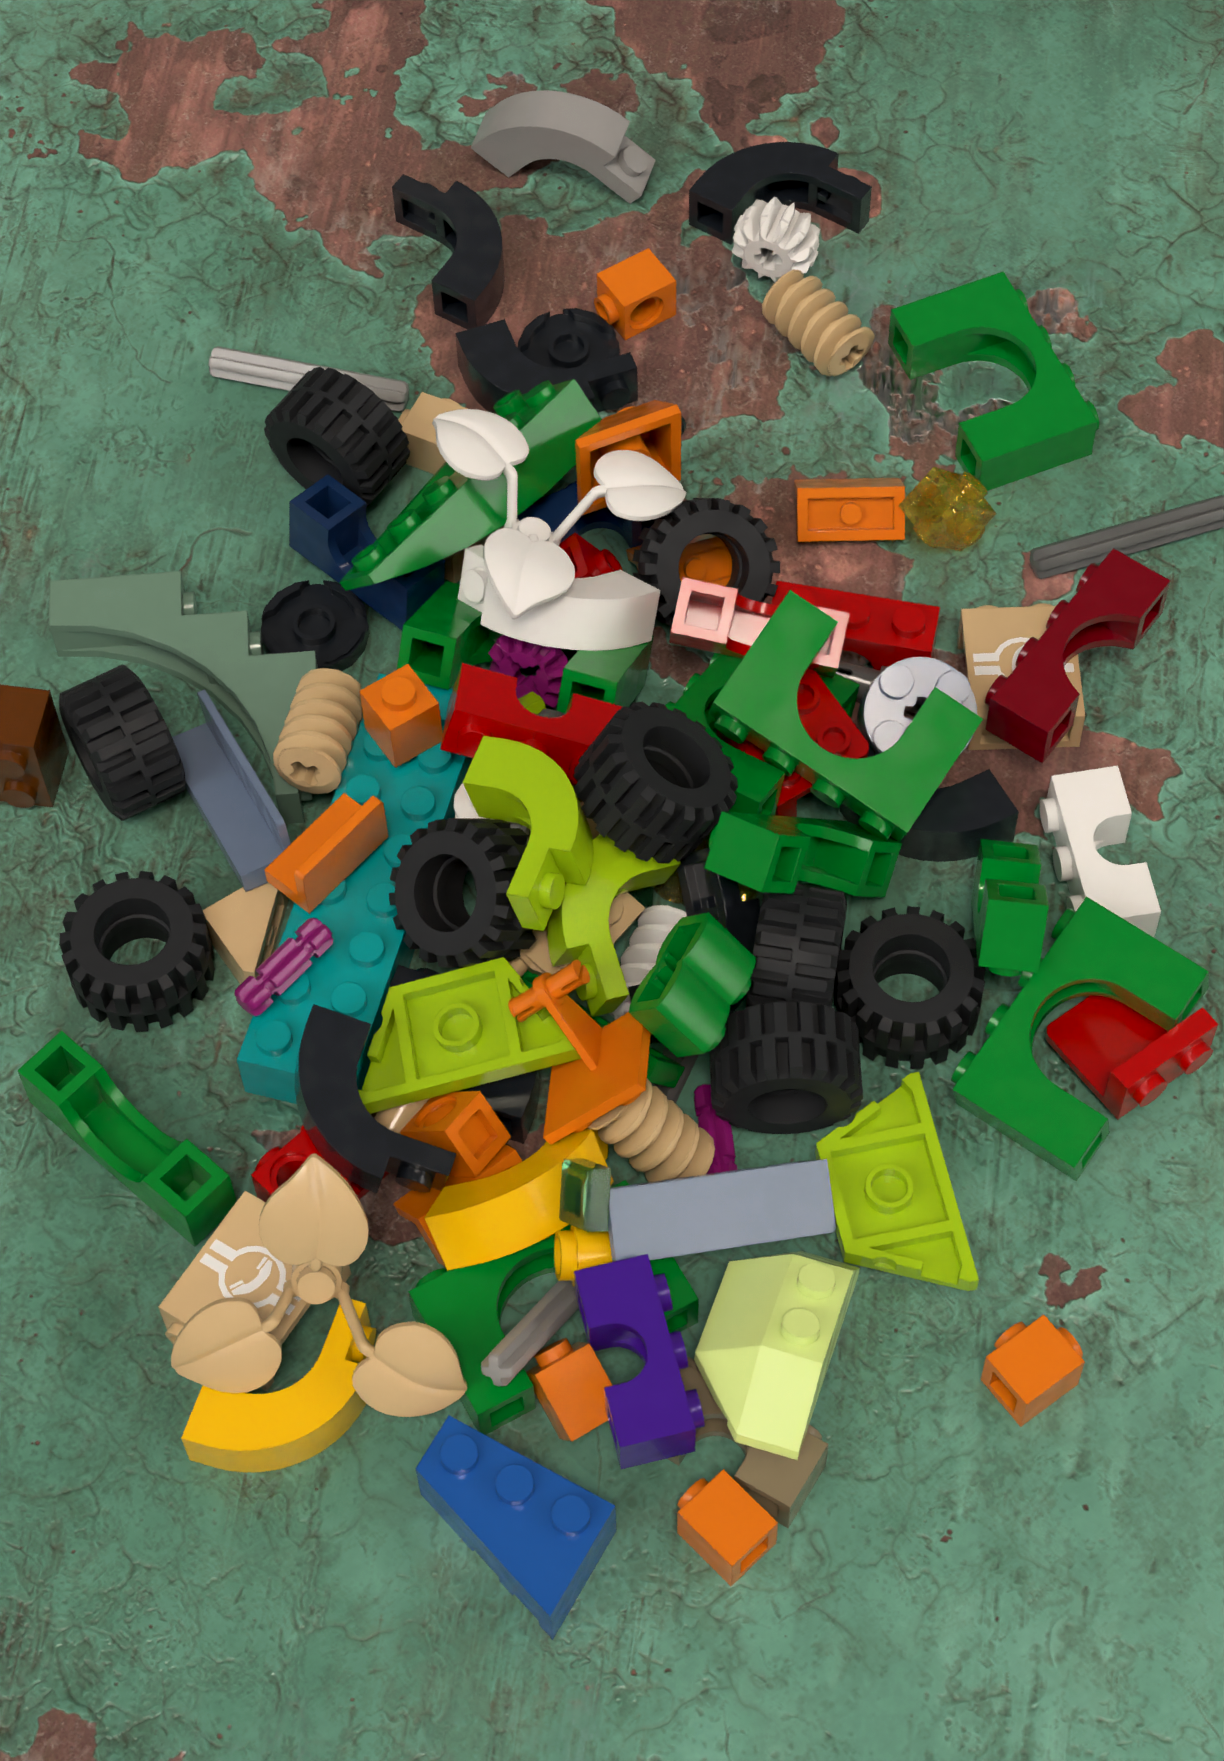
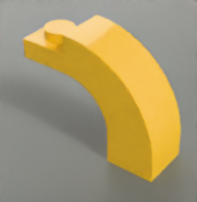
M586 1128L582 1132L571 1133L552 1145L546 1141L529 1158L503 1172L483 1179L443 1187L424 1219L447 1271L485 1263L520 1251L553 1235L556 1231H560L584 1214L582 1192L610 1188L614 1182L606 1164L608 1144H605L600 1139L598 1130Z
M351 1299L366 1338L374 1346L376 1328L371 1327L367 1305L364 1302ZM340 1304L318 1360L311 1370L295 1384L280 1391L266 1394L227 1393L202 1385L181 1437L189 1460L234 1472L248 1473L278 1470L303 1462L324 1451L352 1426L366 1406V1403L359 1397L353 1387L352 1375L356 1366L367 1356L358 1350Z

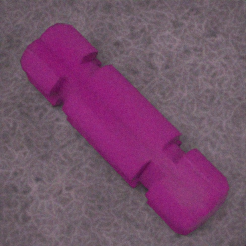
M317 918L307 919L295 931L298 936L295 940L288 938L256 969V972L259 974L256 978L249 976L235 989L234 994L237 1003L250 1015H261L274 1002L271 998L273 994L280 996L313 964L310 960L312 956L319 958L333 944L332 932Z
M702 1084L694 1091L698 1127L705 1129L710 1134L715 1146L713 1162L707 1174L738 1170L735 1164L736 1155L732 1127L729 1121L721 1120L716 1115V1110L712 1109L711 1084Z

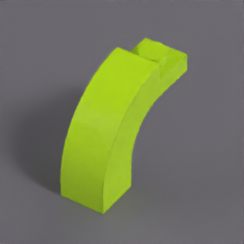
M483 736L462 783L479 817L513 822L531 830L528 844L506 895L522 928L544 931L553 909H558L563 901L565 882L587 885L593 863L594 848L590 826L569 778L553 759L536 748L518 741Z
M601 834L593 839V863L587 885L565 882L563 901L558 909H553L548 920L547 929L548 949L552 967L579 960L581 961V966L585 965L590 981L575 990L582 1001L587 1000L592 1017L614 1012L629 995L609 930V912L613 899L632 890L664 884L681 864L680 861L678 862L675 859L670 863H658L653 857L649 861L638 859L634 852L620 850L614 846L615 842L608 836L603 837Z

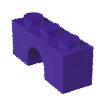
M648 1254L574 1271L576 1299L587 1341L594 1352L612 1347L626 1348L636 1353L645 1363L643 1370L632 1380L604 1387L605 1411L620 1469L695 1452L696 1429L705 1427L704 1416L697 1390L685 1391L680 1370L689 1367L688 1358L680 1330L670 1333L668 1330L664 1312L673 1310L665 1274L653 1275Z

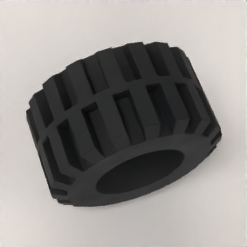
M317 367L308 371L265 419V436L269 440L268 444L284 469L302 487L307 489L328 474L367 503L366 507L372 503L401 470L410 456V450L407 447L409 441L407 435L401 429L403 426L385 402L355 378L346 373L342 374L332 368L325 370Z
M693 498L692 500H684L671 513L653 519L654 523L650 528L644 527L638 537L643 540L640 550L634 549L632 561L638 562V572L633 573V576L660 590L656 619L672 627L681 586L678 570L679 560L687 544L702 534H711L719 537L729 549L732 558V573L726 585L727 587L736 588L741 596L759 602H764L767 596L774 597L778 585L771 584L773 573H780V561L773 560L772 551L778 550L775 539L767 537L764 533L768 527L762 519L753 518L750 515V509L740 504L730 503V500Z
M119 665L59 694L61 718L73 748L95 791L113 815L124 821L184 792V767L170 731L147 688L140 678L127 666Z
M643 701L635 702L629 708L624 706L618 710L578 760L579 764L574 770L573 777L578 781L574 789L577 798L584 802L581 809L585 816L593 819L597 824L595 829L603 837L608 836L615 842L614 846L624 852L630 850L634 852L636 858L649 861L653 857L658 863H670L673 859L679 862L686 859L691 852L693 853L718 824L721 812H729L735 804L737 795L734 792L738 788L737 777L731 773L734 766L730 757L723 754L721 750L723 746L716 737H711L705 731L706 727L697 720L694 722L687 718L686 713L676 708L671 711L661 703L652 702L648 706Z
M482 818L437 819L429 822L428 828H418L410 835L412 845H402L397 854L401 861L400 866L392 867L390 880L395 882V893H389L390 905H396L398 913L393 917V921L397 930L405 929L406 935L403 941L409 949H420L419 958L428 963L438 962L439 967L447 968L468 967L502 957L507 961H512L520 957V949H529L536 941L533 929L522 928L506 895L527 846L526 842L529 835L520 828H510L509 822ZM468 869L471 870L474 876L477 890L476 904L471 916L468 914L463 900V883Z
M140 871L138 878H129L128 872L115 874L117 881L106 884L102 879L92 885L93 894L88 896L81 893L74 901L77 912L66 913L62 922L65 932L60 933L59 940L63 953L61 956L76 998L83 1008L88 1007L91 1017L100 1023L108 1017L111 1028L122 1031L127 1023L133 1024L136 1032L148 1031V1024L159 1022L160 1027L164 1028L173 1024L171 1016L179 1013L185 1017L194 1009L191 1000L194 998L202 1001L208 992L206 981L213 980L215 968L212 959L215 956L205 916L200 903H195L194 895L186 887L178 890L175 879L164 875L160 881H155L153 872ZM153 938L166 943L160 953L140 964L122 965L110 961L113 954L121 946L136 939Z
M797 884L794 894L764 893L753 948L756 963L750 977L751 986L747 992L746 1009L758 1004L782 1001L810 1002L816 1005L832 1007L837 961L842 946L847 902L843 891Z
M907 906L906 914H897L894 907L882 910V918L879 921L872 916L861 921L860 933L852 930L846 937L844 950H840L837 961L834 992L836 1011L844 1012L851 1017V1022L856 1023L859 1031V1043L863 1044L862 1055L872 1061L878 1055L886 1057L885 1066L897 1069L899 1061H909L910 1069H920L924 1067L925 1059L931 1058L934 1064L937 1065L947 1060L949 1049L958 1053L966 1045L967 1035L972 1036L975 1031L985 986L984 976L986 969L985 967L978 966L976 941L974 938L963 940L965 928L957 921L947 925L943 923L945 914L932 910L930 917L920 915V907ZM913 974L930 981L940 993L925 1001L905 1002L891 997L878 984L893 975Z
M782 1001L758 1004L744 1010L735 1011L729 1014L724 1025L726 1031L723 1039L714 1049L709 1051L712 1109L716 1110V1115L721 1120L729 1121L730 1125L737 1128L768 1134L810 1132L844 1121L861 1106L863 1088L858 1027L855 1022H851L850 1016L844 1012L835 1011V1008L826 1005H816L810 1002Z

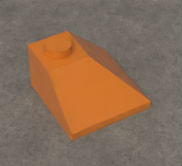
M653 400L636 407H626L616 414L605 417L575 440L578 504L593 487L600 485L594 477V467L598 459L611 451L631 450L642 453L657 461L680 481L681 411L678 405ZM605 497L595 500L583 515L608 507Z

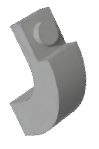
M549 90L519 93L496 104L485 113L471 146L473 151L508 178L525 165L536 160L557 159L570 162L591 173L629 204L642 196L656 161L625 136L630 121L605 105L579 95Z

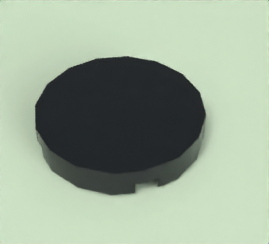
M578 308L563 309V314H555L553 316H550V312L537 316L524 328L518 341V349L528 359L550 368H575L620 355L619 342L613 327L596 313Z
M309 580L296 582L277 592L264 608L261 618L264 651L266 654L315 651L318 669L329 668L342 672L351 667L366 649L370 632L365 605L356 594L350 590L345 591L342 585L337 582L323 580L324 585H310Z

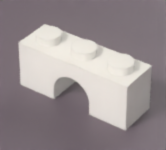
M1118 766L1051 776L1047 799L1040 800V818L1045 833L1053 832L1057 845L1053 849L1055 873L1059 881H1067L1071 895L1067 897V909L1072 908L1077 911L1087 896L1154 937L1161 910L1147 862L1118 865L1107 861L1097 852V849L1104 846L1125 843L1132 812Z

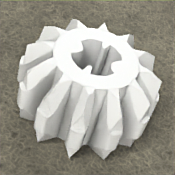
M773 197L769 203L756 199L753 205L746 209L743 215H740L734 227V247L732 253L742 258V268L754 269L758 272V279L765 275L771 277L776 282L793 269L801 270L804 274L807 273L809 266H813L818 255L817 249L820 244L819 234L821 229L810 223V213H800L795 210L794 203L789 206L783 205L776 197Z

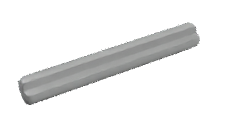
M219 346L213 348L208 363L210 375L213 377L290 391L313 368L321 367L325 370L332 368ZM332 368L342 374H348L367 386L385 402L390 410L400 412L405 409L409 398V387L405 381Z

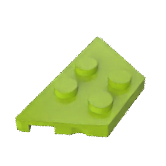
M502 957L390 987L381 1012L383 1016L382 1025L373 1035L367 1053L371 1063L362 1090L358 1089L362 1103L371 1114L582 1058L546 1008L528 1017L523 1022H519L517 1016H512L508 1007V1001L529 988L509 962Z
M910 1073L902 1079L901 1086L878 1104L872 1101L856 1113L854 1120L849 1125L837 1127L816 1143V1159H827L836 1221L835 1231L843 1261L960 1290H977L979 1278L920 1073Z

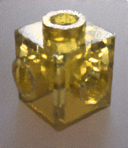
M933 467L898 505L913 523L916 534L927 545L935 549L941 546L961 552L964 548L973 545L982 537L985 532V526L997 514L984 498L988 492L977 478L968 472L957 474L937 467Z

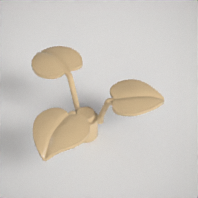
M315 1153L311 1154L300 1168L271 1194L260 1214L259 1235L263 1245L276 1259L292 1265L291 1279L284 1283L283 1293L270 1316L262 1321L257 1307L250 1300L242 1297L216 1300L201 1308L187 1321L174 1342L171 1354L172 1368L179 1375L203 1386L227 1393H244L258 1389L275 1376L281 1364L282 1346L270 1331L279 1325L292 1299L298 1296L310 1304H323L335 1297L339 1300L358 1350L367 1356L356 1366L352 1375L353 1387L367 1405L379 1412L397 1417L423 1416L448 1407L459 1400L467 1390V1382L462 1374L457 1353L451 1342L437 1329L415 1321L402 1322L384 1329L377 1337L375 1346L367 1340L349 1295L350 1286L342 1281L343 1266L355 1262L365 1250L369 1233L368 1219L359 1198L348 1182L336 1169Z

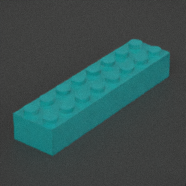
M379 673L376 681L387 675ZM424 684L439 702L443 733L448 702L453 689L446 690ZM362 718L347 759V764L342 772L341 782L335 791L331 805L343 793L347 794L361 806L370 797H377L384 803L389 837L310 914L294 903L278 947L288 938L295 940L298 937L295 931L307 919L313 917L330 929L333 944L319 958L312 956L310 960L313 964L280 996L273 994L271 998L274 1002L261 1015L252 1016L237 1057L245 1092L297 1104L295 1095L296 1061L305 1025L313 1004L371 1024L356 1071L357 1088L362 1090L371 1063L367 1053L373 1035L382 1025L383 1016L381 1012L390 983L398 965L410 967L415 949L410 950L403 941L406 935L405 929L397 930L393 921V917L398 913L396 905H390L389 893H395V882L390 880L392 867L400 866L401 861L397 854L402 845H412L410 835L418 828H428V823L437 819L448 820V818H455V793L462 784L473 758L440 750V742L395 768L365 729L364 719Z

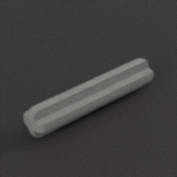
M558 1281L481 1362L483 1375L491 1377L494 1385L507 1386L577 1311L579 1306L575 1287L572 1286L571 1281Z

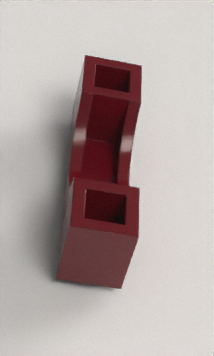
M1114 548L1100 565L1090 564L1078 582L1075 596L1070 602L1063 599L1056 605L1047 621V630L1039 640L1031 637L1025 643L1017 657L1015 664L1017 667L1008 677L1000 675L991 685L984 701L989 706L985 730L1043 763L1073 726L1080 694L1068 679L1064 666L1079 653L1096 647L1115 646L1133 650L1163 613L1171 580Z

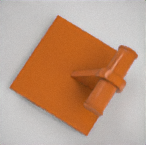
M579 960L572 961L571 964L553 975L548 972L539 975L533 980V987L508 1001V1007L512 1016H517L519 1022L527 1020L528 1017L546 1008L582 1058L555 1065L551 1068L543 1138L550 1145L571 1133L582 1132L595 1119L618 1106H626L632 1103L642 1092L646 1091L651 1033L629 1012L608 1025L601 1027L567 995L590 981L585 965L581 966V961Z

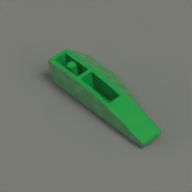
M575 379L552 385L547 380L525 394H522L520 390L512 391L501 398L493 407L497 415L507 419L516 426L526 439L529 447V454L526 460L520 464L513 465L518 474L517 516L544 496L576 465L575 440L602 420ZM445 462L402 512L390 522L379 538L373 544L361 550L352 559L351 563L354 566L340 580L342 587L345 591L356 589L424 568L471 546L504 526L507 520V479L502 473L493 480H476L456 472Z

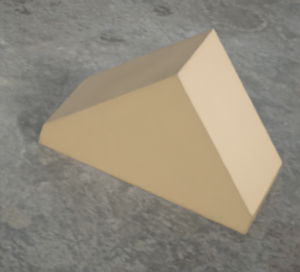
M269 882L247 892L242 887L203 910L211 943L239 984L249 976L256 978L259 975L256 969L276 948L288 905V897Z

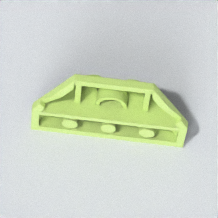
M804 1251L729 1261L696 1348L694 1361L714 1401L728 1420L727 1427L735 1442L798 1460L857 1282L860 1267Z

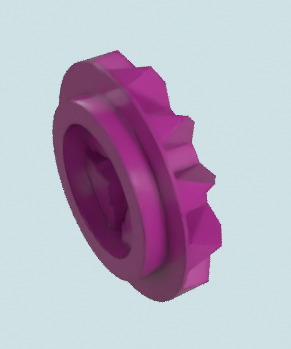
M502 634L488 652L493 659L489 670L517 677L516 695L518 699L533 691L543 698L545 706L549 705L554 708L558 704L563 669L568 663L561 648L533 644ZM536 665L540 666L535 676L529 675L525 677L520 673L521 667L528 668L531 666L533 668Z

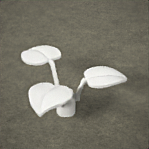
M477 409L448 411L439 414L432 422L436 432V443L439 452L456 472L476 480H493L503 473L507 479V520L504 528L496 530L487 538L483 548V560L492 587L512 619H517L534 607L559 598L570 589L574 581L575 569L571 559L559 547V544L565 534L595 500L605 497L609 510L617 517L633 521H647L671 513L682 504L686 496V491L683 490L682 484L657 461L636 451H611L598 459L594 467V477L600 485L593 487L554 532H551L549 525L539 518L526 517L521 521L517 519L518 474L513 465L520 464L526 460L529 454V447L526 439L515 425L497 414Z

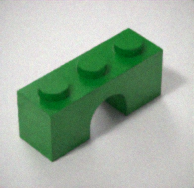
M980 839L971 899L978 966L987 967L989 971L997 975L1014 977L1021 975L1023 971L1039 972L1049 903L1045 885L1039 884L1041 859L1038 845Z

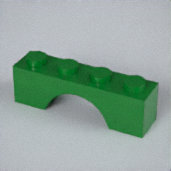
M722 811L718 824L712 830L709 838L710 851L704 868L763 893L794 894L797 882L804 881L843 891L853 896L885 897L902 843L891 838L887 841L870 834L863 827L848 821Z
M62 1030L17 1070L30 1103L194 1247L223 1221L237 1202L229 1174L187 1138L184 1141H177L147 1120L117 1088L104 1067Z

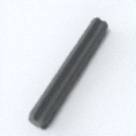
M1224 495L1033 548L1030 551L1029 558L1031 568L1037 578L1044 579L1086 567L1092 563H1100L1113 548L1128 555L1224 527Z

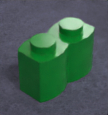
M709 912L682 917L664 940L657 955L656 965L649 971L637 988L630 1004L629 1013L676 1057L707 1053L714 1049L725 1035L726 1028L724 1025L729 1016L730 1005L737 1003L748 992L751 986L750 977L755 967L756 957Z

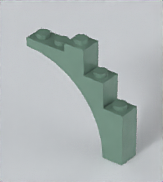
M181 571L50 581L49 627L58 657H105L139 663L179 677L201 691L205 689L208 695L213 697L243 725L262 752L274 782L279 813L285 824L304 823L303 801L313 800V793L304 792L291 786L279 775L274 766L273 752L279 741L280 733L285 725V719L289 713L291 702L302 676L310 670L318 669L315 651L264 654L261 631H251L248 611L197 614L195 592H185Z

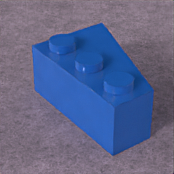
M448 1415L415 1468L420 1493L472 1551L475 1550L496 1573L499 1581L512 1596L515 1594L539 1621L541 1628L553 1640L617 1531L615 1505Z

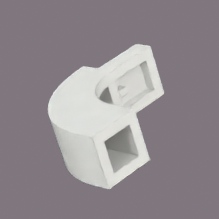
M477 545L465 548L458 600L482 612L480 622L482 626L521 641L570 650H615L652 641L660 590L622 570L594 577L574 578L570 589L559 598L534 607L517 619H512L499 600L489 580L483 560L484 546Z

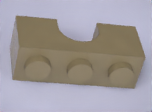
M687 1357L689 1367L680 1370L685 1391L697 1390L705 1427L696 1429V1442L709 1436H721L735 1442L727 1427L728 1420L714 1401L694 1359ZM810 1424L798 1460L735 1442L744 1452L745 1459L734 1475V1480L778 1523L787 1528L790 1527L826 1466L828 1443L822 1441V1435ZM686 1454L667 1459L679 1466Z

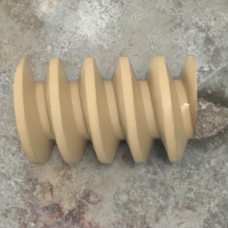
M793 269L784 274L770 288L762 303V314L769 323L775 325L782 336L788 337V340L795 349L801 350L803 356L809 362L814 363V366L822 375L834 377L842 375L858 364L868 353L874 342L875 335L869 327H861L862 322L857 315L848 314L846 304L840 301L835 302L836 297L830 289H822L823 284L818 277L809 276L804 278L801 270Z
M314 669L302 676L297 686L296 694L285 719V725L273 752V761L279 775L291 786L301 791L313 794L329 793L337 789L341 782L342 772L347 764V756L353 746L352 740L357 734L358 724L363 717L359 693L362 690L361 685L352 676L336 669Z
M648 1078L646 1081V1091L642 1092L635 1101L626 1106L614 1108L595 1119L588 1127V1129L598 1130V1136L605 1144H614L615 1152L621 1158H629V1163L636 1171L645 1172V1177L649 1182L707 1174L713 1162L715 1146L710 1134L705 1129L699 1128L698 1124L688 1114H683V1111L674 1101L667 1100V1096L657 1086H652Z

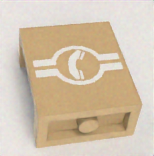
M1040 603L1030 607L998 608L992 605H984L977 608L961 609L957 645L958 649H964L967 679L976 699L977 715L983 718L968 744V750L1017 749L985 730L989 706L984 703L985 697L991 685L1000 675L1008 677L1017 667L1015 665L1016 660L1025 643L1031 637L1039 640L1047 630V621L1056 606ZM1076 655L1064 666L1068 679L1080 694L1073 726L1056 747H1079L1085 721V709L1078 655Z
M247 1191L243 1192L158 1306L167 1329L165 1335L173 1344L187 1321L201 1308L216 1300L233 1297L248 1299L257 1307L261 1320H265L270 1316L282 1295L284 1283L291 1279L292 1265L281 1262L271 1255L263 1245L259 1235L260 1214L266 1202ZM349 1265L343 1266L342 1281L346 1282L351 1275ZM298 1296L292 1299L279 1325L270 1331L279 1340L281 1345L311 1305ZM272 1378L265 1385L261 1386V1388L268 1391V1389L273 1384L274 1379Z

